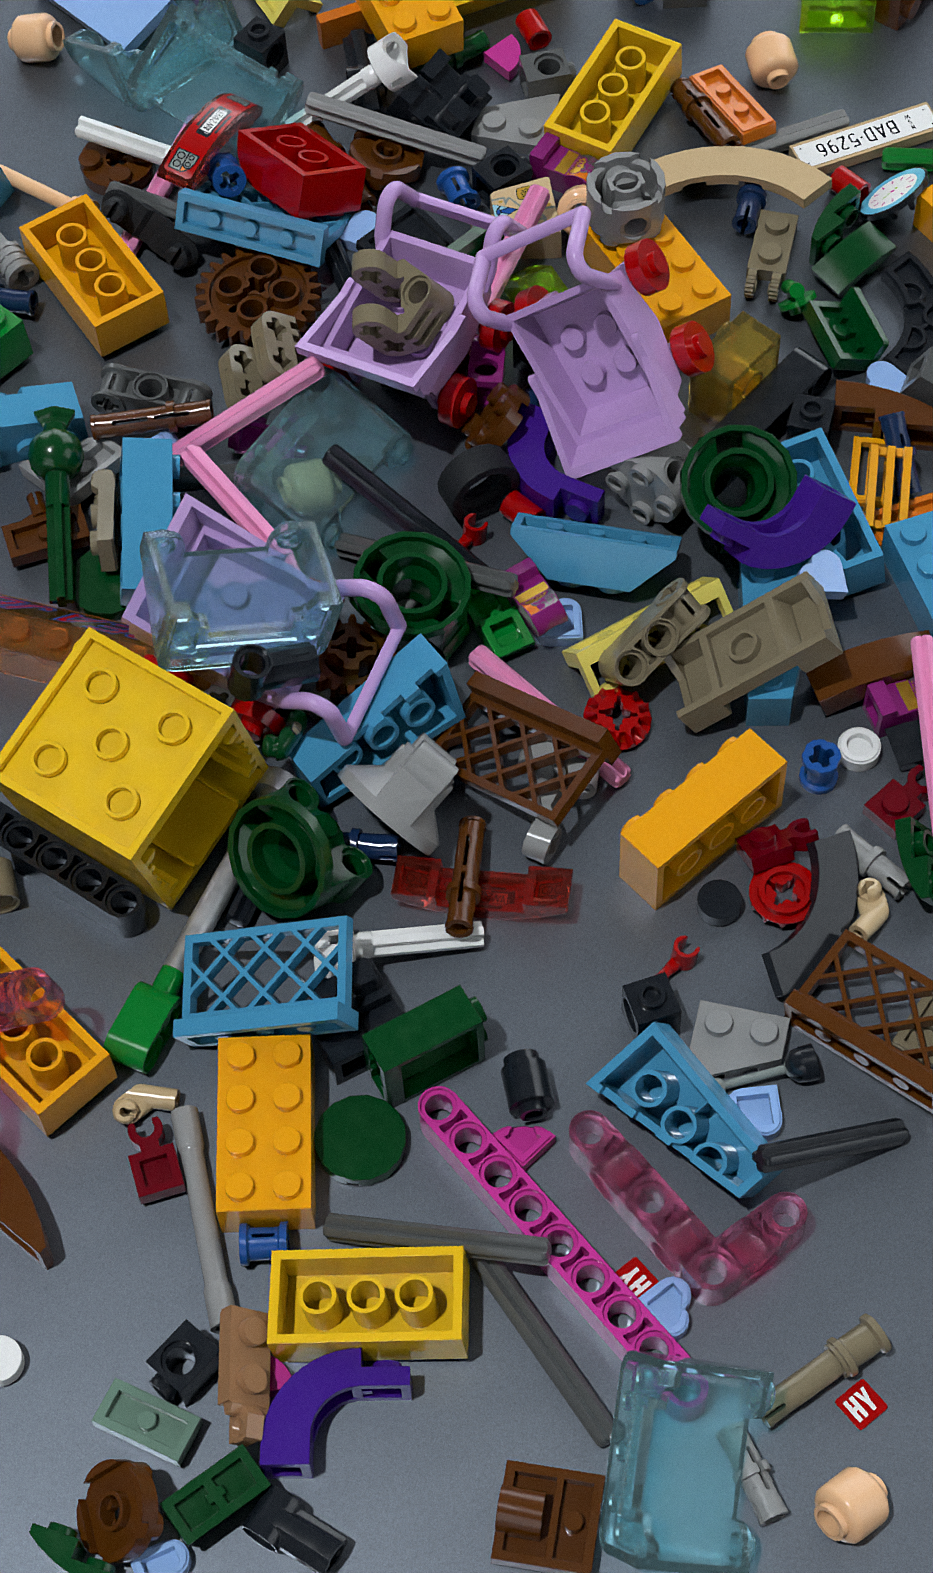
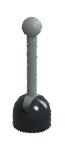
M809 1043L790 1050L785 1058L784 1065L727 1080L715 1078V1080L726 1092L730 1088L787 1074L792 1080L799 1083L811 1082L821 1079V1073L814 1048Z

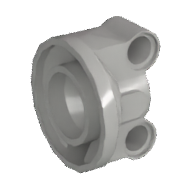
M423 732L413 744L407 742L405 745L402 744L384 765H345L339 772L338 777L366 807L418 850L431 856L440 846L435 809L452 790V784L454 783L452 778L459 769L455 766L457 760Z

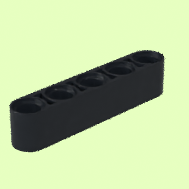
M800 347L795 348L711 431L728 424L752 425L773 434L777 438L787 428L795 394L819 397L832 378L833 368ZM723 475L714 482L716 496L720 495L737 476Z
M0 801V857L10 859L13 863L14 871L120 937L132 938L140 935L146 929L149 915L141 890L136 885ZM30 843L27 847L16 849L20 844ZM65 864L60 869L49 870L54 865ZM89 886H99L94 891L84 892V890ZM134 907L129 913H118L122 908Z

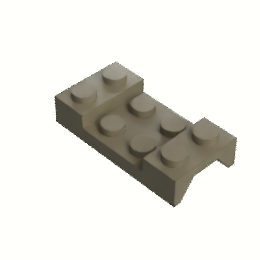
M805 571L685 638L664 661L679 682L685 706L676 711L678 719L697 733L732 714L729 704L731 701L796 666L807 673L841 655L843 650L824 588Z

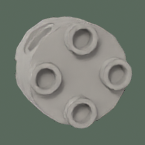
M631 151L615 152L600 158L594 164V170L591 173L589 171L586 178V206L591 210L589 225L600 236L603 244L617 246L620 243H635L645 238L656 237L660 233L665 212L666 183L664 172L658 163L649 158V163L641 160L639 153Z
M679 439L678 442L612 465L611 471L605 478L606 484L629 505L630 514L639 523L649 524L651 520L668 523L675 519L685 508L680 496V470L691 448L683 440Z

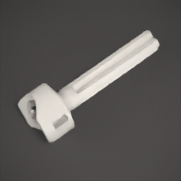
M396 32L386 35L368 47L367 54L370 65H367L360 72L325 95L351 103L371 89H375L381 83L392 92H397L418 77L408 66L407 43ZM305 108L288 118L285 124L302 122L307 126L312 121H324L325 119L309 115L305 112Z
M82 115L78 119V126L75 128V135L78 138L163 167L175 148L174 146ZM212 144L191 179L175 174V186L182 189L197 190L209 179L205 173L206 162L218 146Z
M473 921V933L464 938L453 937L446 933L445 924L366 931L356 934L353 932L352 962H355L356 958L361 959L363 957L375 958L484 947V928L481 921ZM339 930L327 931L315 945L326 957L338 945ZM313 954L314 968L316 971V969L322 964V962ZM330 971L325 978H330L334 974Z

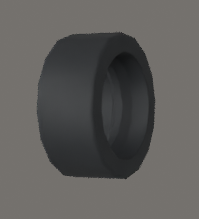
M484 444L474 446L451 460L441 472L437 485L438 493L456 518L464 520L468 514L475 513L477 514L476 520L499 510L505 497L512 491L517 490L520 479L519 472L500 446ZM487 477V478H486L484 481H482L480 484H478L477 486H475V487L469 489L471 486H473V485H474L475 483H477L479 480H481V479Z

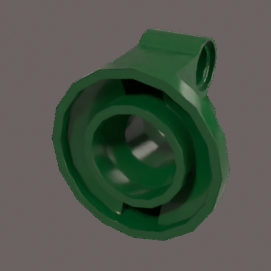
M728 424L710 431L702 437H698V442L689 450L680 470V496L687 514L709 535L713 529L699 519L707 504L739 519L756 522L766 520L779 513L789 503L797 490V471L789 451L773 434L752 425ZM734 475L745 483L747 498L741 507L726 506L717 498L714 491V482L719 477ZM715 540L718 553H728L723 549L725 545Z
M401 531L381 537L363 551L354 568L353 579H366L383 586L393 595L397 603L405 599L420 602L423 605L420 608H405L398 605L407 624L401 640L412 641L421 633L447 662L471 632L467 622L471 597V574L463 556L452 545L441 538L426 532ZM348 597L351 605L376 631L389 635L390 628L375 602L364 597Z
M290 778L279 790L256 798L238 810L229 827L227 851L234 877L244 895L261 911L278 918H299L331 902L345 903L368 879L373 870L370 859L362 850L345 844L343 833L337 822L328 813L318 810V793L310 783L300 778Z

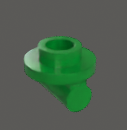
M787 279L782 283L781 290L788 298L780 302L778 307L781 312L789 311L791 316L800 314L808 301L814 300L817 297L815 290L805 291L801 283Z

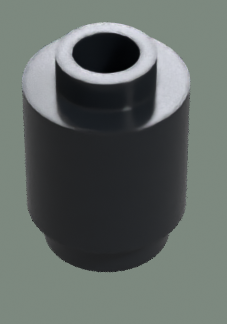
M521 1049L509 1053L504 1057V1066L501 1069L509 1113L525 1122L540 1120L547 1115V1111L555 1104L546 1062L533 1049Z

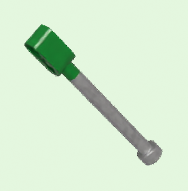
M269 766L254 788V792L257 798L279 790L290 778L296 777L279 767ZM226 851L152 985L143 981L138 982L111 1026L103 1048L110 1054L111 1060L147 1074L154 1067L173 1033L174 1019H180L182 1014L183 998L177 996L183 985L185 936L212 932L238 886V882L232 873L228 851ZM204 946L199 947V954L201 953Z

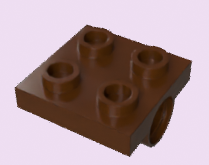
M507 1460L504 1481L500 1489L491 1564L545 1573H592L606 1475Z

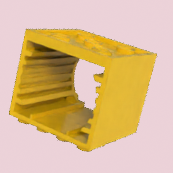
M88 627L82 637L74 644L66 660L1 750L0 791L21 815L130 881L141 890L142 894L172 910L269 766L234 709Z

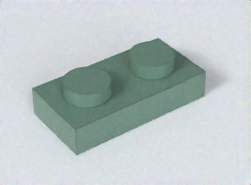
M116 1377L91 1420L95 1427L178 1467L184 1461L203 1425L201 1417Z

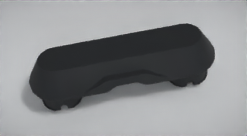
M121 189L110 190L103 196L101 213L104 217L109 218L110 222L116 223L132 236L141 239L152 251L165 259L166 263L172 264L174 269H187L196 263L198 249L193 240L181 231L174 229L175 225L158 210L140 202Z

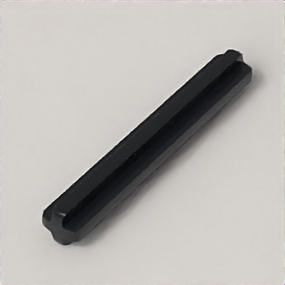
M891 1118L760 1144L757 1150L752 1153V1160L756 1162L759 1172L769 1173L899 1146L903 1143V1140L908 1138L909 1131L904 1128L902 1119Z

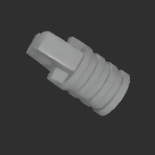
M0 232V276L10 289L29 290L39 279V269L16 240L8 241Z

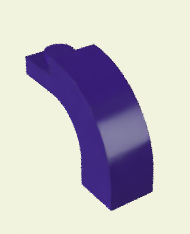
M521 403L518 413L523 416V419L507 440L508 457L519 472L520 483L517 491L545 510L546 517L558 518L561 512L575 521H585L599 525L605 512V490L566 476L550 464L548 457L555 445L542 409L530 403L528 407Z
M805 474L789 503L779 513L766 520L756 522L745 521L707 504L699 519L713 529L710 536L724 544L723 549L742 564L759 569H779L798 564L827 546L843 528L856 503L838 490Z
M350 1348L323 1355L299 1369L281 1387L265 1417L263 1436L260 1442L259 1465L262 1473L267 1479H313L315 1440L325 1419L338 1408L352 1402L412 1400L413 1381L410 1366H402L400 1362L394 1360H380L374 1362L370 1367H364L362 1348Z

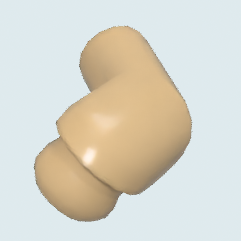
M865 878L859 882L856 903L860 917L849 927V931L866 941L885 923L889 916V907L885 893L882 890L881 883L875 878Z
M136 1084L114 1102L112 1109L114 1119L119 1123L128 1125L137 1122L153 1109L172 1111L179 1106L180 1090Z

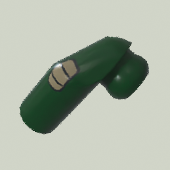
M300 710L291 711L286 717L279 736L267 734L262 744L263 756L266 758H276V761L287 759L304 734L308 722L306 714Z

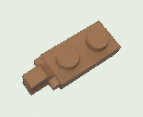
M229 1305L221 1309L217 1405L224 1406L225 1415L230 1416L229 1444L237 1446L243 1444L244 1447H248L257 1441H262L264 1420L270 1407L271 1351L267 1345L268 1313L235 1305Z

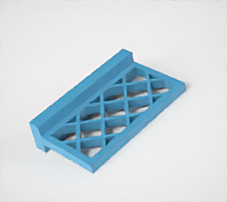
M208 180L197 190L183 188L178 192L174 229L320 267L325 261L326 249L343 234L353 215L346 213L339 217L325 215L313 217L309 221L290 216L288 212L280 206L271 203L266 196L255 189L245 187L235 197H223L215 191L212 182Z
M345 915L186 935L182 1019H174L173 1038L198 1048L218 1045V1038L298 1034L319 1035L358 1030L359 1012L351 1008L353 918ZM339 930L338 945L326 957L315 945L327 931ZM310 933L307 938L303 935V934ZM295 935L302 944L285 962L274 950L286 936ZM254 940L261 949L244 967L234 955L246 941ZM214 945L221 953L209 968L204 971L199 966V947ZM311 951L322 964L305 982L294 969ZM270 956L281 968L264 987L253 975ZM230 961L240 973L227 989L223 991L213 979ZM331 971L337 977V997L321 998L314 989ZM290 976L301 988L289 1002L280 1003L273 994ZM249 981L260 993L248 1007L240 1008L232 999ZM209 986L219 998L207 1012L197 1013V998ZM310 996L313 1000H306V998ZM267 1001L271 1003L269 1005H264ZM227 1005L231 1008V1009H225V1010H224V1008H225Z

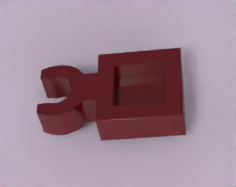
M917 765L909 771L904 786L893 778L863 806L862 814L894 841L896 840V819L911 816L918 820L925 813L926 805L923 802L928 801L927 786L917 783L923 775L924 767L921 765Z
M800 818L794 820L787 828L782 830L776 824L756 828L748 834L735 838L737 853L750 870L756 874L795 860L794 852L808 851L806 844L819 840L816 829L810 830L807 818Z
M157 1116L152 1117L154 1131L148 1137L139 1136L134 1123L128 1124L127 1129L132 1146L140 1151L139 1153L129 1155L128 1159L141 1205L187 1191L174 1144L169 1143L161 1146L165 1139V1131L161 1120Z

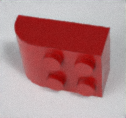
M302 122L238 130V158L240 166L246 175V180L253 188L266 196L271 203L280 206L290 216L311 221L313 217L325 215L339 217L344 215L345 212L360 210L367 167Z

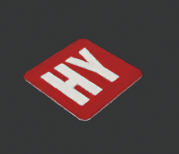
M633 1257L615 1272L637 1298L659 1282L637 1257Z
M860 1379L835 1400V1404L859 1430H863L888 1408V1405L864 1379Z

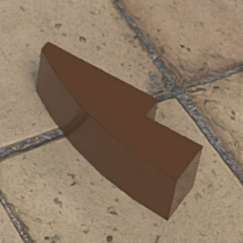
M836 380L834 394L836 404L832 430L872 433L871 438L884 439L878 417L904 411L911 446H916V450L933 451L932 406L890 389L865 383Z
M929 630L887 637L847 649L841 655L807 672L808 680L826 716L864 699L868 684L883 680L885 685L914 677L910 641L915 636L931 635Z
M0 1150V1231L48 1270L54 1264L39 1213L18 1172Z

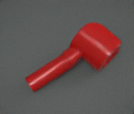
M470 513L464 518L463 535L458 539V542L466 548L470 545H482L486 541L488 522L486 521L479 528H474L477 516L475 513Z
M679 936L674 941L670 960L657 974L666 972L669 978L678 970L689 971L693 969L698 959L700 947H697L691 954L681 952L686 945L688 936Z

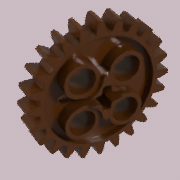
M236 247L235 257L232 258L222 253V264L211 261L209 263L211 273L201 272L202 283L195 286L197 293L195 304L200 324L205 323L207 334L216 333L218 343L229 338L230 347L240 342L245 343L246 346L253 347L251 326L266 311H275L295 317L299 331L306 333L308 331L307 322L315 323L317 320L316 312L322 309L321 283L318 281L317 271L311 272V265L252 249H250V252L244 253L241 248Z

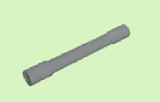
M186 1105L175 1108L170 1114L177 1151L181 1156L205 1285L203 1293L210 1330L212 1333L219 1334L221 1309L229 1305H235L224 1262L205 1162V1144L199 1112L196 1106Z

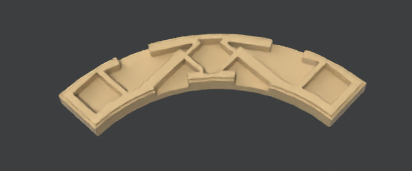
M744 146L701 147L683 150L654 159L665 175V196L682 191V188L686 185L706 181V185H739L740 181L759 184L762 186V189L779 194L804 209L832 188V178L819 169L785 154Z

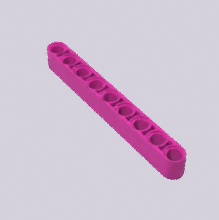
M435 1086L425 1090L418 1101L420 1129L426 1139L509 1233L546 1237L549 1239L551 1246L561 1243L571 1249L569 1254L562 1257L551 1255L549 1263L545 1266H539L540 1269L668 1415L681 1422H692L700 1418L705 1412L709 1393L708 1379L701 1368L456 1093L443 1086ZM437 1109L447 1110L451 1113L442 1120H435L428 1116ZM465 1142H473L480 1146L473 1153H463L458 1150V1147ZM498 1175L505 1176L510 1180L503 1187H493L487 1183L490 1178ZM526 1209L535 1210L541 1215L532 1222H525L517 1217L521 1211ZM593 1278L601 1282L603 1286L595 1292H586L579 1288L578 1284L584 1279ZM623 1313L633 1318L634 1323L627 1328H618L611 1324L609 1320L612 1316ZM656 1349L661 1351L666 1356V1359L660 1364L652 1365L645 1362L641 1355L647 1350ZM687 1385L693 1387L699 1396L693 1401L685 1402L675 1397L673 1391L679 1386Z

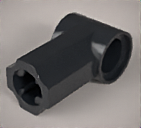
M310 641L269 649L256 644H246L239 647L232 658L227 678V687L230 693L242 701H255L260 699L265 694V691L318 681L321 673L319 656L315 645H311ZM243 671H251L257 675H249Z
M271 1484L264 1491L242 1524L241 1529L243 1532L266 1549L275 1553L280 1550L314 1573H330L333 1571L348 1543L347 1538L305 1512V1507L292 1495Z

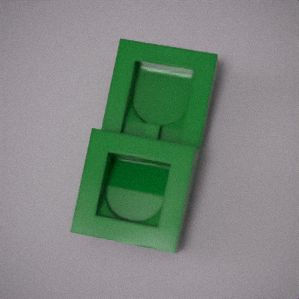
M471 589L467 617L488 649L500 659H503L534 645L535 641L517 607H512L507 597Z

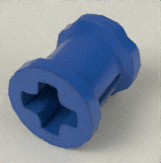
M214 153L206 162L205 173L212 182L215 191L227 198L239 195L247 183L243 169L231 153ZM227 171L230 175L227 176V177H224V176L221 175V174H222L223 172Z
M449 167L438 176L436 186L440 193L446 196L448 202L463 206L460 202L463 199L465 202L464 207L477 210L481 204V197L476 190H472L469 184V173L464 167ZM452 178H455L458 184L454 185Z
M824 739L813 740L806 745L802 753L801 760L803 765L800 768L799 781L801 786L811 794H827L837 785V767L841 762L840 749L834 743L827 742Z
M288 1221L280 1222L277 1227L250 1228L248 1223H240L239 1257L241 1266H249L251 1261L271 1260L272 1251L290 1250Z

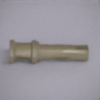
M866 1313L859 1317L860 1323L838 1339L834 1337L829 1338L824 1345L825 1351L764 1395L751 1402L754 1410L760 1411L758 1416L768 1428H772L775 1423L841 1376L845 1378L851 1376L853 1378L859 1373L858 1367L879 1352L886 1354L892 1350L887 1335L872 1316Z

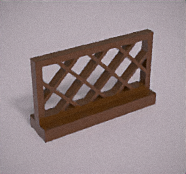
M475 671L466 683L472 691L462 704L466 717L443 731L436 740V743L446 752L449 747L463 743L464 756L455 759L457 760L455 766L459 770L453 778L559 827L604 762L613 765L621 754V749L607 728ZM478 708L488 713L489 722L470 729L468 728V721ZM514 725L520 727L521 737L500 743V730ZM491 734L493 746L472 753L470 740ZM546 740L553 742L554 752L533 759L531 745ZM520 749L524 750L525 762L504 768L503 755ZM580 755L588 758L580 770L566 774L565 760ZM495 758L497 771L480 777L476 775L475 764ZM557 764L559 777L537 784L535 770ZM528 773L529 787L514 792L508 790V779ZM561 788L562 796L552 811L541 806L539 795Z
M845 929L799 991L794 989L784 1001V1017L790 1018L789 1025L933 1114V1070L930 1067L928 1058L933 1056V1046H925L921 1029L933 1026V1016L919 1018L915 999L933 996V980L848 929ZM849 946L865 956L867 967L841 971L839 958ZM872 960H873L874 962L878 963L879 965H874V966H873ZM834 966L835 972L828 973ZM894 973L903 978L905 990L880 994L876 976ZM870 977L873 990L872 996L854 999L847 998L844 981ZM838 982L842 1001L822 1003L812 997L811 994L818 985ZM911 984H913L914 986H916V987H918V988L912 989ZM908 1000L912 1019L886 1023L882 1004ZM876 1005L880 1024L861 1027L852 1021L851 1009ZM839 1011H844L845 1016H843L842 1014H840V1013H838V1012H839ZM915 1029L919 1048L901 1051L891 1045L889 1033ZM883 1034V1039L879 1038L876 1035ZM922 1058L923 1064L915 1059Z

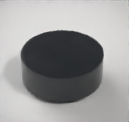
M721 879L712 880L704 884L699 890L697 911L700 917L708 924L725 926L734 922L740 915L742 895L733 883Z

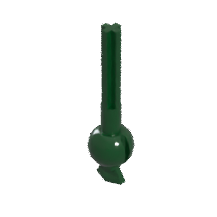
M51 406L34 411V417L43 428V431L36 434L30 442L28 458L32 471L39 479L45 481L49 603L58 604V607H67V603H74L69 480L75 478L81 471L84 451L77 436L67 430L75 416V409Z

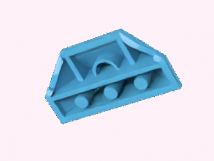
M521 512L517 513L510 530V535L527 556L533 560L547 580L558 581L560 585L570 588L582 585L599 587L600 591L609 594H619L623 591L631 592L674 562L682 543V537L668 536L553 517L535 516Z

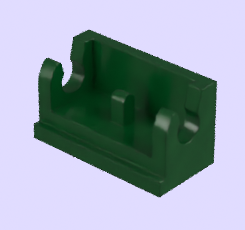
M241 1444L159 1503V1506L166 1519L171 1522L179 1534V1538L184 1544L189 1546L269 1488L271 1484L247 1449Z

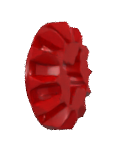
M620 685L615 689L605 690L602 687L598 694L592 698L589 697L583 712L584 719L609 730L621 751L639 745L650 731L652 718L648 702H644L639 697L637 690L629 692L623 690ZM616 706H620L623 716L629 717L623 718L622 724L619 725V730H615L613 717L606 716L612 715Z
M790 861L754 874L748 893L752 910H756L761 915L764 923L771 921L777 923L781 928H784L787 924H801L811 904L809 897L811 871L798 863ZM794 884L791 897L793 902L786 899L776 905L777 893L775 890L784 892Z

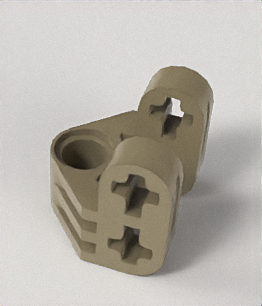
M363 249L353 254L352 279L383 301L391 303L401 302V307L404 309L403 314L396 315L388 308L379 304L359 305L352 311L353 334L387 356H404L428 348L453 310L454 297L451 292L405 259L396 261L385 252L376 249Z
M275 311L264 312L251 326L253 347L234 344L220 357L218 367L224 399L228 408L306 359V356L298 354L295 345L302 338L295 317Z

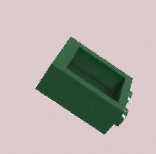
M458 985L362 1035L367 1073L383 1100L395 1108L422 1094L425 1090L435 1087L485 1060L484 1042L488 1041V1035L483 1023L487 1021V1016L481 1003L475 996L468 998L461 985Z

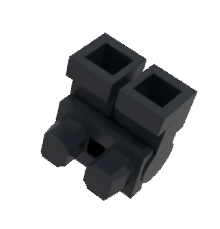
M440 48L419 71L417 79L410 82L386 111L392 117L459 138L493 97L488 94L491 89L490 86L478 74L474 73L470 77L464 72L460 76L448 64L451 58Z
M363 957L352 962L351 1008L359 1012L358 1030L312 1035L337 1085L367 1071L362 1035L405 1013L401 1011L394 1000L391 991L371 958ZM334 975L328 979L324 978L314 991L321 998L337 997V977ZM310 996L306 998V1000H313Z

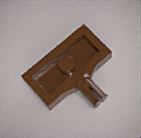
M35 491L38 501L37 505L32 492L26 497L31 515L21 521L1 526L13 567L47 558L46 504L44 495L40 491ZM80 504L71 506L72 551L90 546V532Z

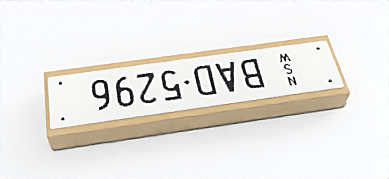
M927 102L917 104L790 145L788 155L828 174L834 172L841 165L847 168L881 157L885 147L908 148L933 140V111Z

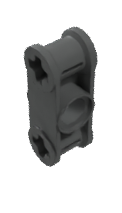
M108 363L102 368V382L99 390L92 394L91 404L98 412L107 414L131 409L164 406L166 401L171 400L179 404L212 399L213 392L207 384L196 379H184L161 374L156 371H145L126 367L118 363ZM183 414V415L171 416V417L187 416V415H189V414ZM168 416V417H161V418H158V419H165V418H169L170 416ZM201 425L183 427L179 430L192 432Z

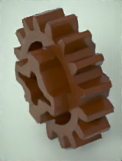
M350 614L348 623H342L338 617L334 618L332 627L329 629L317 653L321 674L319 680L316 681V690L321 692L329 688L331 690L330 699L333 701L340 694L346 695L347 698L367 680L386 641V634L372 629L366 620L362 624L357 623L355 614Z

